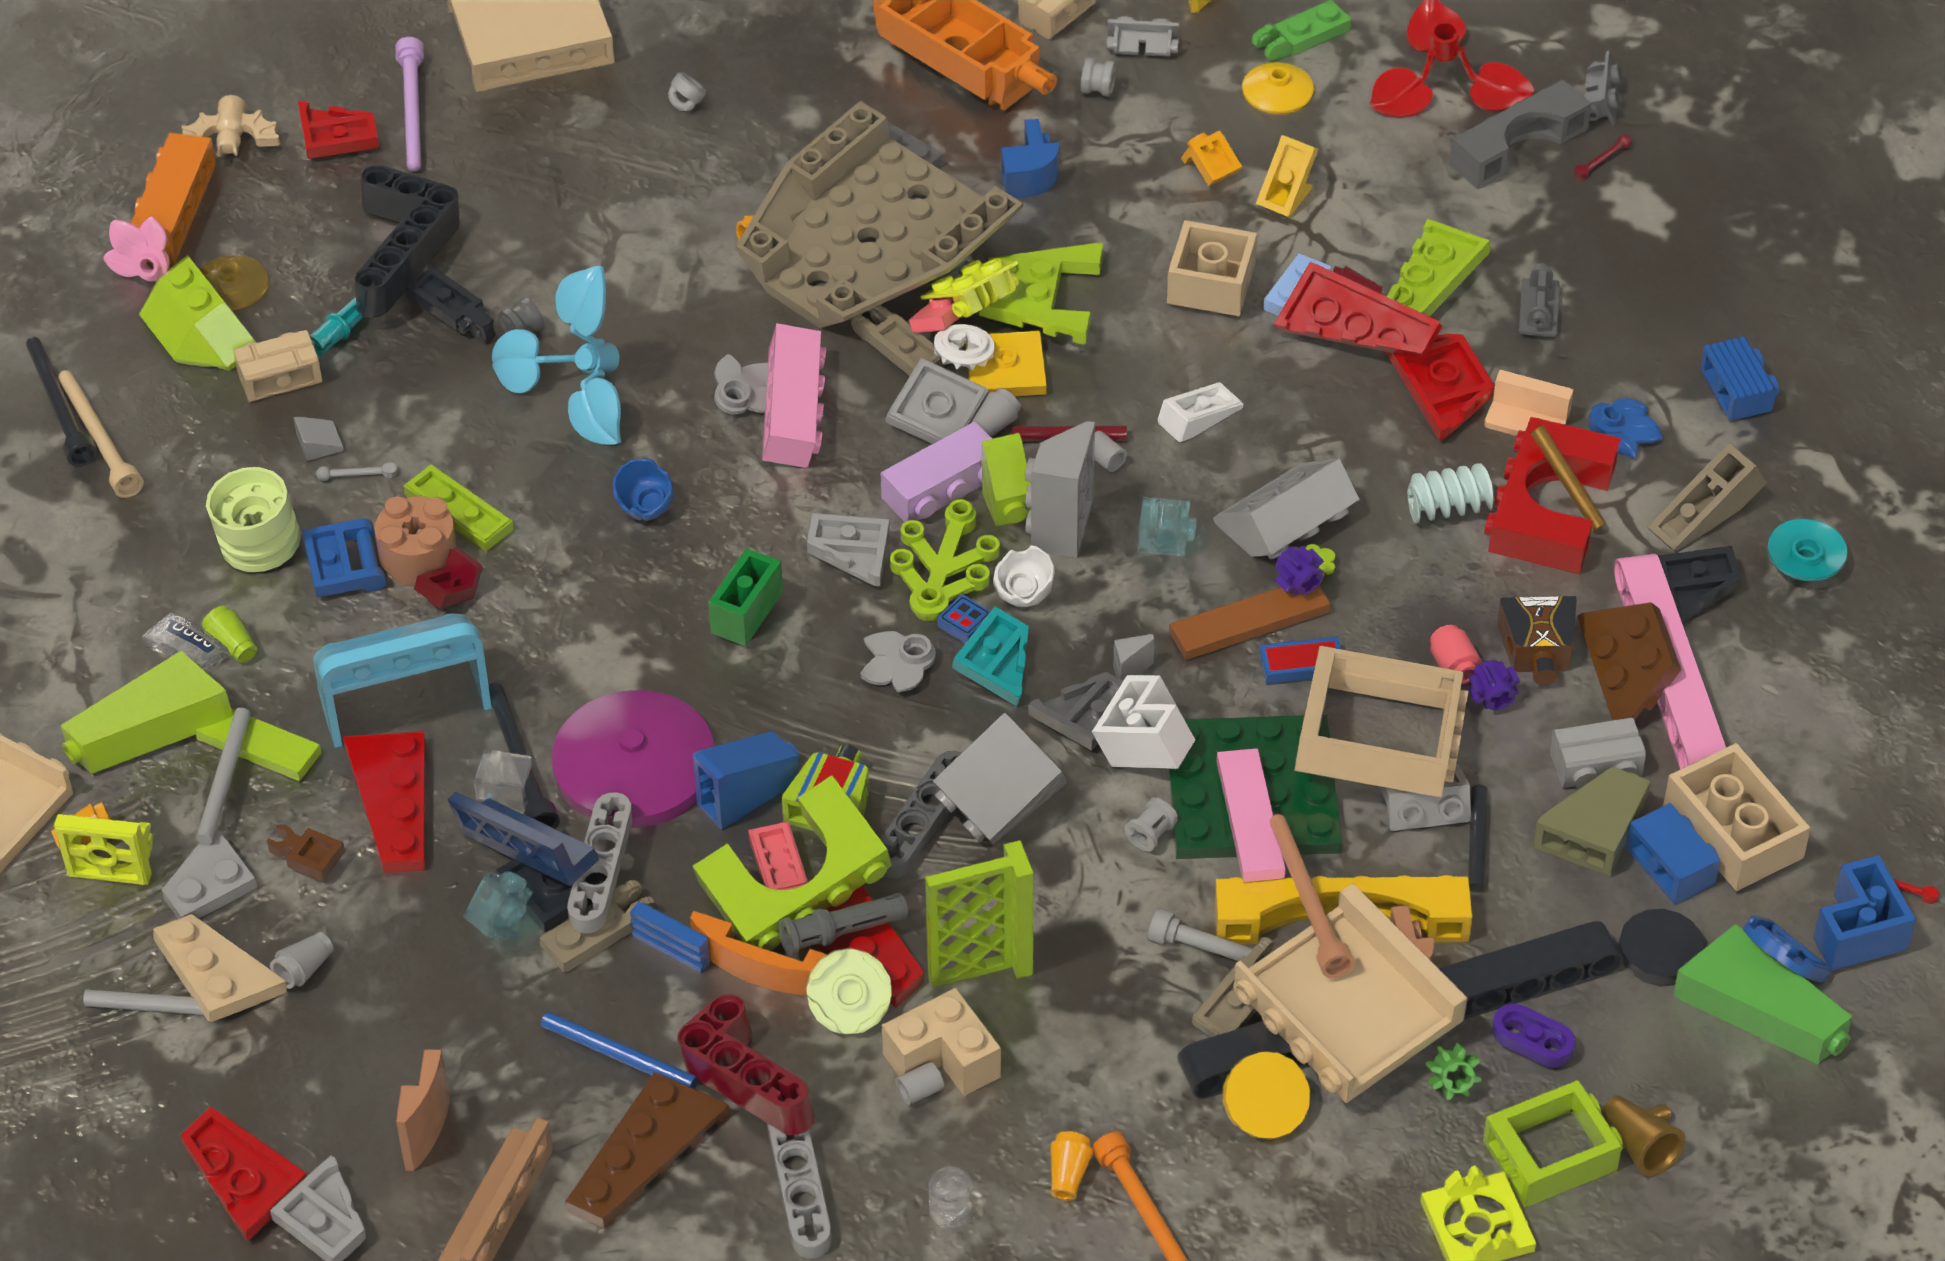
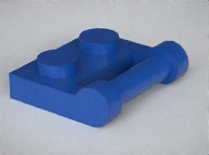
M363 518L302 530L316 598L363 588L371 592L384 588L386 578L384 571L379 568L373 543L375 530L372 521ZM354 540L357 542L363 569L351 570L345 541Z

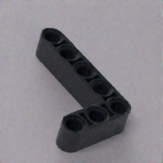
M381 165L366 167L360 174L362 207L371 214L400 223L354 277L356 309L360 315L370 318L383 316L392 308L406 291V286L418 277L460 225L458 191L454 187Z

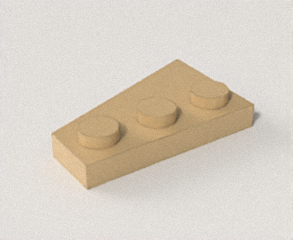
M192 914L153 929L155 943L190 995L196 999L209 1023L287 993V981Z

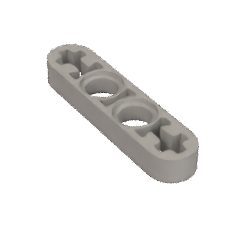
M611 792L604 794L594 804L584 843L594 847L601 840H610L616 843V845L607 852L595 849L600 860L573 883L568 900V917L572 928L577 932H596L604 926L607 920L632 825L631 802L628 797L621 793ZM612 810H619L614 815L613 826L608 825L607 815H610ZM592 873H602L607 876V879L598 885L588 884L585 881V878ZM587 898L591 899L593 910H590L588 916L581 915L586 911Z
M768 1124V1135L793 1249L798 1255L807 1259L821 1257L828 1252L831 1246V1228L810 1132L808 1130L805 1133L793 1135L794 1141L786 1142L785 1133ZM791 1156H801L807 1160V1164L799 1170H790L783 1165L784 1161ZM799 1192H808L815 1196L814 1202L805 1207L795 1205L791 1199ZM812 1220L814 1234L817 1236L815 1241H809L805 1233V1222Z

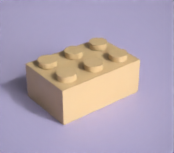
M1737 743L1669 775L1663 806L1671 803L1681 815L1689 818L1699 836L1716 849L1720 858L1718 871L1735 891L1743 889L1804 858L1811 829L1810 826Z

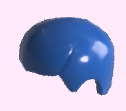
M649 458L630 460L619 467L612 480L613 495L623 512L639 521L656 519L668 510L675 497L673 481H671L668 472Z

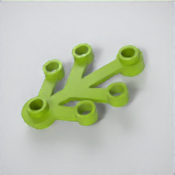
M954 500L946 508L945 526L947 529L938 554L935 553L924 538V526L921 522L909 520L901 526L902 543L912 548L930 572L927 583L914 569V557L911 551L897 549L890 555L891 571L900 575L912 591L910 595V608L923 621H936L937 617L949 607V601L973 590H983L990 583L988 567L979 563L984 561L991 562L999 557L1000 542L995 536H981L976 542V548L954 557L962 535L972 532L976 527V510L967 500ZM910 532H915V533H917V534L910 535V534H908V533H910ZM985 547H991V548H993V549L986 550V549H983V548H985ZM898 561H906V563H897V562H898ZM966 570L965 578L944 586L946 578ZM974 576H982V578H979V579H976V578H973V577H974Z

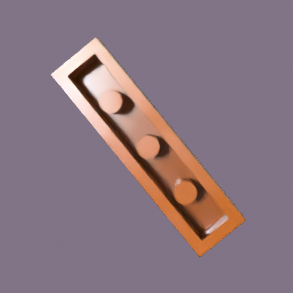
M169 133L164 147H159L153 172H149L147 175L146 189L143 196L138 197L135 203V214L130 224L140 228L150 217H154L161 224L167 236L165 251L169 255L170 265H175L216 166L212 138ZM146 259V262L153 263L151 260Z

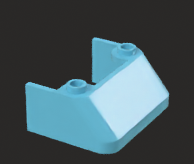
M447 614L442 617L337 643H329L319 649L313 657V665L320 701L334 748L341 747L342 741L333 695L467 661L469 662L483 709H491L483 644L478 629L470 619L462 614Z

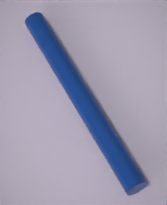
M549 1011L542 1019L541 1027L649 1075L656 1072L694 1089L696 1087L698 1077Z

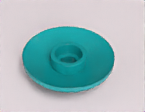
M1794 519L1784 522L1774 529L1768 540L1767 551L1771 562L1782 573L1798 580L1820 581L1837 574L1846 562L1847 545L1843 537L1833 527L1817 520Z

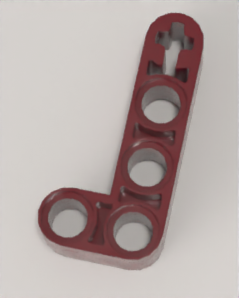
M724 994L716 997L680 1029L677 1040L686 1071L697 1076L700 1082L787 1135L805 1133L813 1126L815 1114L806 1083L747 1046L752 1039V1030L744 1001L739 996Z

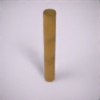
M1544 425L1532 431L1530 434L1584 519L1593 521L1592 531L1594 532L1604 526L1606 522Z

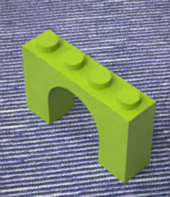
M830 776L798 797L802 815L827 848V855L822 869L805 885L790 890H776L760 884L750 875L728 843L693 865L698 883L726 922L732 923L733 931L741 942L769 951L773 950L781 943L779 934L780 919L788 917L791 920L811 916L813 910L821 908L825 910L830 906H839L851 897L854 890L865 883L871 884L881 879L887 872V869L892 866L887 848L833 776Z

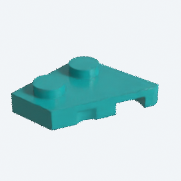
M995 606L955 656L951 668L1017 707L1022 696V679L1025 668V649L1029 626Z

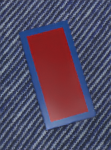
M1338 636L1259 645V657L1265 683L1274 684L1313 679L1319 647L1341 649Z

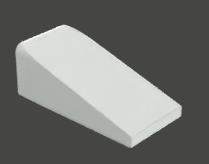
M1218 382L1163 400L1158 423L1178 442H1183L1243 408L1244 404L1223 384Z

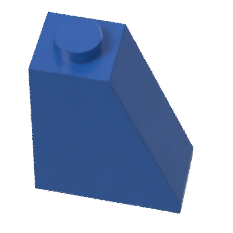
M774 731L699 750L693 754L697 806L721 830H724L789 787L799 773V762L801 759L797 749L791 742H784Z

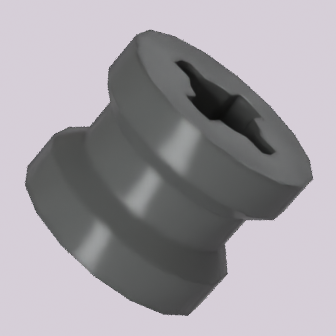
M528 298L518 301L516 307L512 310L506 308L498 314V321L504 334L516 329H524L533 334L544 330L542 315L535 304Z

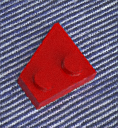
M298 101L308 159L380 148L374 114L372 112L348 111L342 107L331 105L328 111L311 109L307 101Z

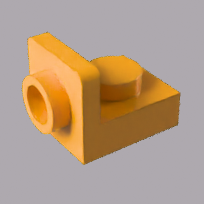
M1221 131L1209 136L1205 132L1195 136L1187 143L1188 149L1181 157L1184 164L1191 161L1195 163L1208 186L1238 173L1242 168L1241 163Z

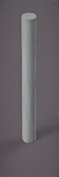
M237 708L235 710L199 826L196 840L204 845L212 843L251 716V712L246 708Z

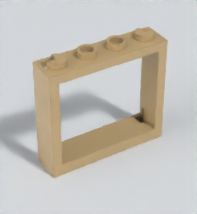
M1320 646L1294 771L1442 798L1445 781L1453 783L1468 697V691L1461 690L1463 672ZM1332 688L1444 709L1436 757L1319 736L1328 689Z

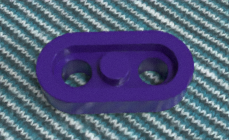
M1520 1004L1502 1006L1495 1013L1492 1033L1495 1040L1502 1046L1547 1067H1560L1572 1059L1575 1037L1567 1026ZM1509 1029L1518 1030L1519 1033L1511 1032ZM1552 1047L1557 1050H1549L1547 1048Z

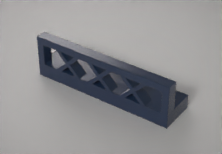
M455 792L447 799L464 835L569 886L600 860L594 847L490 798H486L482 803H479Z

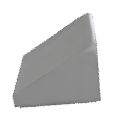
M294 417L296 435L307 461L344 451L333 421Z
M1153 634L1114 640L1113 667L1117 678L1124 681L1127 675H1139L1154 664L1155 638Z

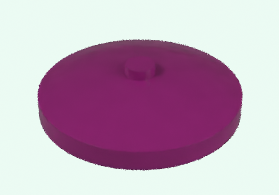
M645 690L611 693L590 701L579 708L560 728L552 749L554 780L564 800L574 810L588 819H591L594 804L599 797L607 793L617 792L624 794L631 802V828L651 826L677 817L697 802L693 754L699 750L714 747V740L702 716L691 706L673 696ZM612 810V813L607 815L608 825L613 826L614 815L619 810Z

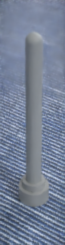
M1157 908L1148 931V940L1165 945L1166 941L1174 944L1175 940L1236 961H1239L1243 956L1247 957L1253 950V948L1182 925L1181 920L1175 918V913L1161 908Z

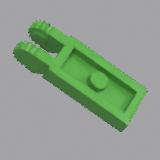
M1329 0L1277 24L1265 25L1254 32L1255 34L1251 40L1257 48L1264 47V55L1274 62L1291 54L1296 55L1349 31L1352 19L1333 0Z

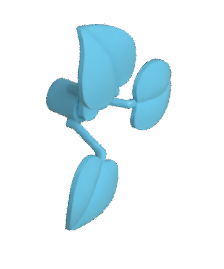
M594 266L565 277L557 288L555 298L556 310L560 319L563 322L571 323V333L589 343L582 345L575 355L538 356L539 341L535 334L524 329L511 330L502 335L495 343L492 352V366L498 379L506 389L514 393H526L531 391L539 381L540 368L538 363L575 362L579 369L591 375L581 381L582 391L573 393L569 398L568 414L571 424L581 436L589 441L598 444L615 445L621 443L619 430L621 416L620 399L614 385L602 378L605 377V373L613 372L617 368L619 352L612 343H604L602 338L596 339L591 336L598 331L602 324L606 302L603 266Z

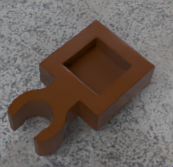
M280 824L276 827L278 837L285 840L276 842L270 838L267 839L269 852L275 856H286L288 868L324 882L345 853L342 841L307 828L304 834L299 836L290 827Z

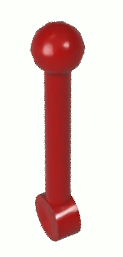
M1893 879L1898 889L1921 896V899L1927 904H1934L1938 899L1939 891L1934 886L1921 888Z

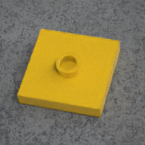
M1040 331L989 334L994 341L993 358L988 359L986 366L976 365L972 371L968 369L969 380L988 388V394L1003 388L1015 397L1046 395L1047 385Z

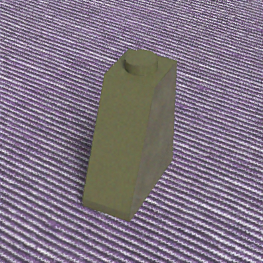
M1615 767L1609 768L1539 817L1536 824L1533 848L1611 877L1626 847L1630 822L1640 818L1647 806L1651 781L1632 772H1626Z

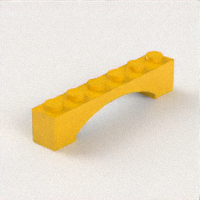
M1403 875L1398 877L1357 876L1354 878H1327L1317 876L1311 878L1326 915L1338 907L1340 892L1354 884L1389 920L1391 917V907L1408 905L1412 921H1418L1421 934L1425 935L1426 938L1433 937L1434 943L1469 942L1472 911L1468 877H1453L1450 875L1410 877ZM1241 877L1216 879L1215 924L1216 936L1238 944H1258L1259 937L1271 930L1309 919L1292 878L1243 882Z

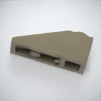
M1728 443L1647 528L1676 553L1739 512L1767 482L1757 466Z

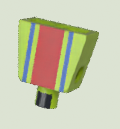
M842 745L836 757L820 752L812 754L782 796L783 822L788 821L790 825L814 831L802 815L798 797L830 776L835 778L864 817L870 789L869 768L860 763L862 759L860 750L851 745Z

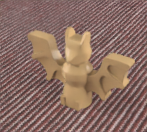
M234 95L224 96L220 99L217 115L208 116L200 112L199 118L195 123L181 127L185 135L209 137L214 133H218L216 138L218 157L222 154L234 153L237 156L241 141L240 136L243 132L250 133L259 147L280 145L279 136L276 134L278 131L276 121L269 122L265 120L261 110H257L253 114H245L246 104L244 100Z

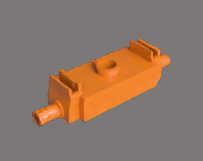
M873 0L876 28L881 37L985 100L989 97L990 105L997 102L1000 104L1001 109L1005 111L1033 88L1042 95H1047L1048 91L1051 92L1056 86L1057 76L1039 66L1040 47L1033 44V34L977 0Z

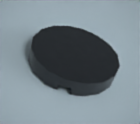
M1650 909L1633 915L1623 926L1618 949L1623 956L1622 963L1627 968L1628 965L1631 970L1635 971L1634 976L1642 981L1656 985L1676 984L1678 970L1704 950L1705 947L1702 933L1693 921L1678 912L1666 909Z

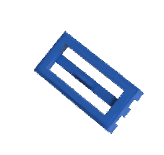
M638 902L630 911L631 917L634 918L631 921L632 927L635 928L632 931L633 937L700 973L710 964L708 938L641 902Z

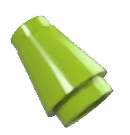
M219 606L206 615L202 622V627L205 630L204 635L207 639L236 659L240 664L248 662L255 656L258 648L235 610H229L226 606Z

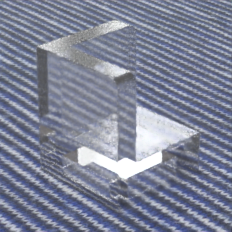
M485 749L474 779L477 802L482 803L486 798H490L513 810L524 813L527 805L525 784L532 767L531 757Z

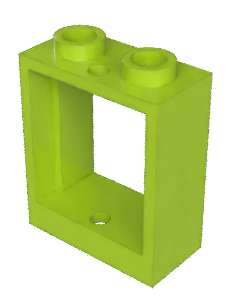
M1579 1080L1486 1116L1483 1142L1502 1172H1505L1510 1185L1525 1208L1618 1170L1620 1154L1623 1150L1621 1136L1615 1127L1608 1126L1601 1115L1597 1099L1593 1094H1587ZM1572 1112L1595 1147L1539 1169L1517 1133Z

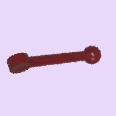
M1626 134L1621 135L1616 144L1586 165L1576 166L1574 171L1576 179H1587L1590 170L1619 149L1630 147L1632 143L1631 137Z

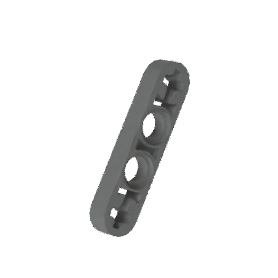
M947 751L936 758L880 838L888 850L889 858L894 857L898 851V844L901 845L900 858L894 857L891 860L892 866L887 869L883 877L894 879L905 876L950 813L942 803L931 806L925 804L922 799L929 794H936L939 791L933 780L962 752ZM909 823H918L924 827V830L918 834L911 835L905 833L902 828Z

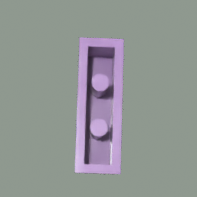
M975 421L882 471L881 498L904 522L909 520L919 521L930 517L935 511L945 507L954 500L962 499L966 494L982 486V441L992 438Z

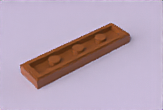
M1320 586L1309 594L1303 595L1299 592L1296 596L1292 591L1286 593L1279 587L1170 623L1169 633L1186 661L1330 613V602Z

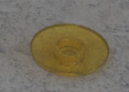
M222 256L206 263L200 269L201 273L231 311L240 310L254 304L265 294L268 287V275L264 266L247 256Z

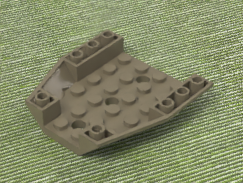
M860 101L785 164L738 241L736 250L769 295L817 327L823 328L844 322L949 273L1023 208V203L996 186L984 196L976 193L889 137L887 117ZM917 194H923L927 196V198L925 199H910L912 196ZM866 237H874L878 239L875 242H860L862 239ZM818 280L827 282L824 286H810L812 282Z

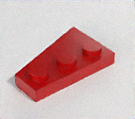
M211 1106L180 1135L184 1148L247 1242L272 1219L270 1210L307 1177L306 1173Z

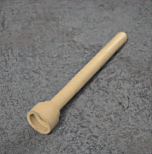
M68 370L60 372L58 376L59 382L111 469L109 483L115 494L121 498H129L136 495L144 485V480L138 469L134 465L124 463L72 372Z

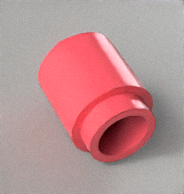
M1456 625L1440 627L1430 637L1431 654L1440 668L1462 671V684L1471 682L1469 678L1473 676L1474 669L1482 663L1479 654L1464 630L1459 629Z

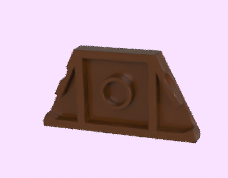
M1652 602L1579 614L1577 617L1612 721L1626 718H1634L1635 720L1644 707L1651 711L1660 699L1664 688L1669 686L1681 671L1660 608Z

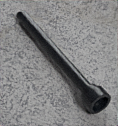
M34 336L30 337L26 341V347L66 436L63 445L66 458L75 467L89 465L97 457V448L93 439L89 435L80 432L40 339Z
M497 682L491 683L489 685L491 703L527 800L524 815L556 829L560 823L555 805L542 796L503 686Z

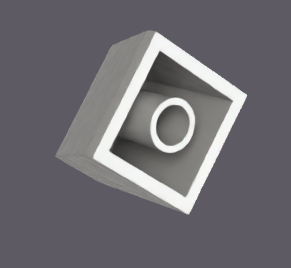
M1005 712L933 780L939 789L934 796L951 813L956 808L968 819L963 826L978 842H981L986 837L992 845L998 842L1067 783L1063 772Z

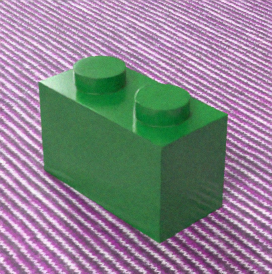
M748 548L744 550L708 602L712 634L743 646L748 644L783 593L782 564L780 560Z

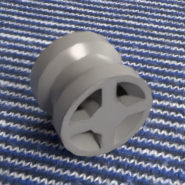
M1086 58L1082 71L1081 92L1090 94L1092 91H1098L1102 96L1110 97L1115 81L1116 62L1106 61L1103 64L1097 63L1094 58Z

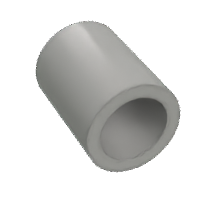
M1096 431L1094 460L1109 472L1116 471L1125 462L1127 451L1102 431Z
M933 1062L926 1063L896 1078L899 1094L907 1105H911L944 1089L942 1076Z

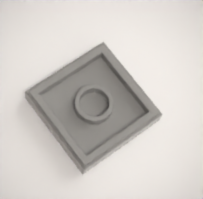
M920 358L887 413L886 423L934 444L971 424L988 396L989 389Z

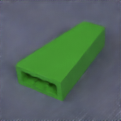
M1734 924L1678 970L1674 996L1679 1000L1817 1065L1830 1054L1836 1056L1841 1053L1850 1041L1848 1032L1852 1016L1804 977L1764 951L1737 924Z

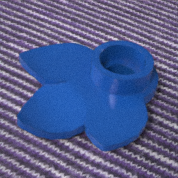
M1617 399L1611 405L1600 403L1595 405L1589 413L1590 430L1621 438L1619 454L1628 458H1635L1638 443L1661 442L1663 438L1658 424L1652 418L1645 416L1648 407L1635 399Z

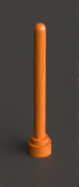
M1113 1131L1100 1137L1092 1146L1093 1154L1102 1167H1107L1109 1171L1116 1173L1167 1261H1188L1129 1163L1131 1160L1129 1154L1131 1147L1120 1131Z

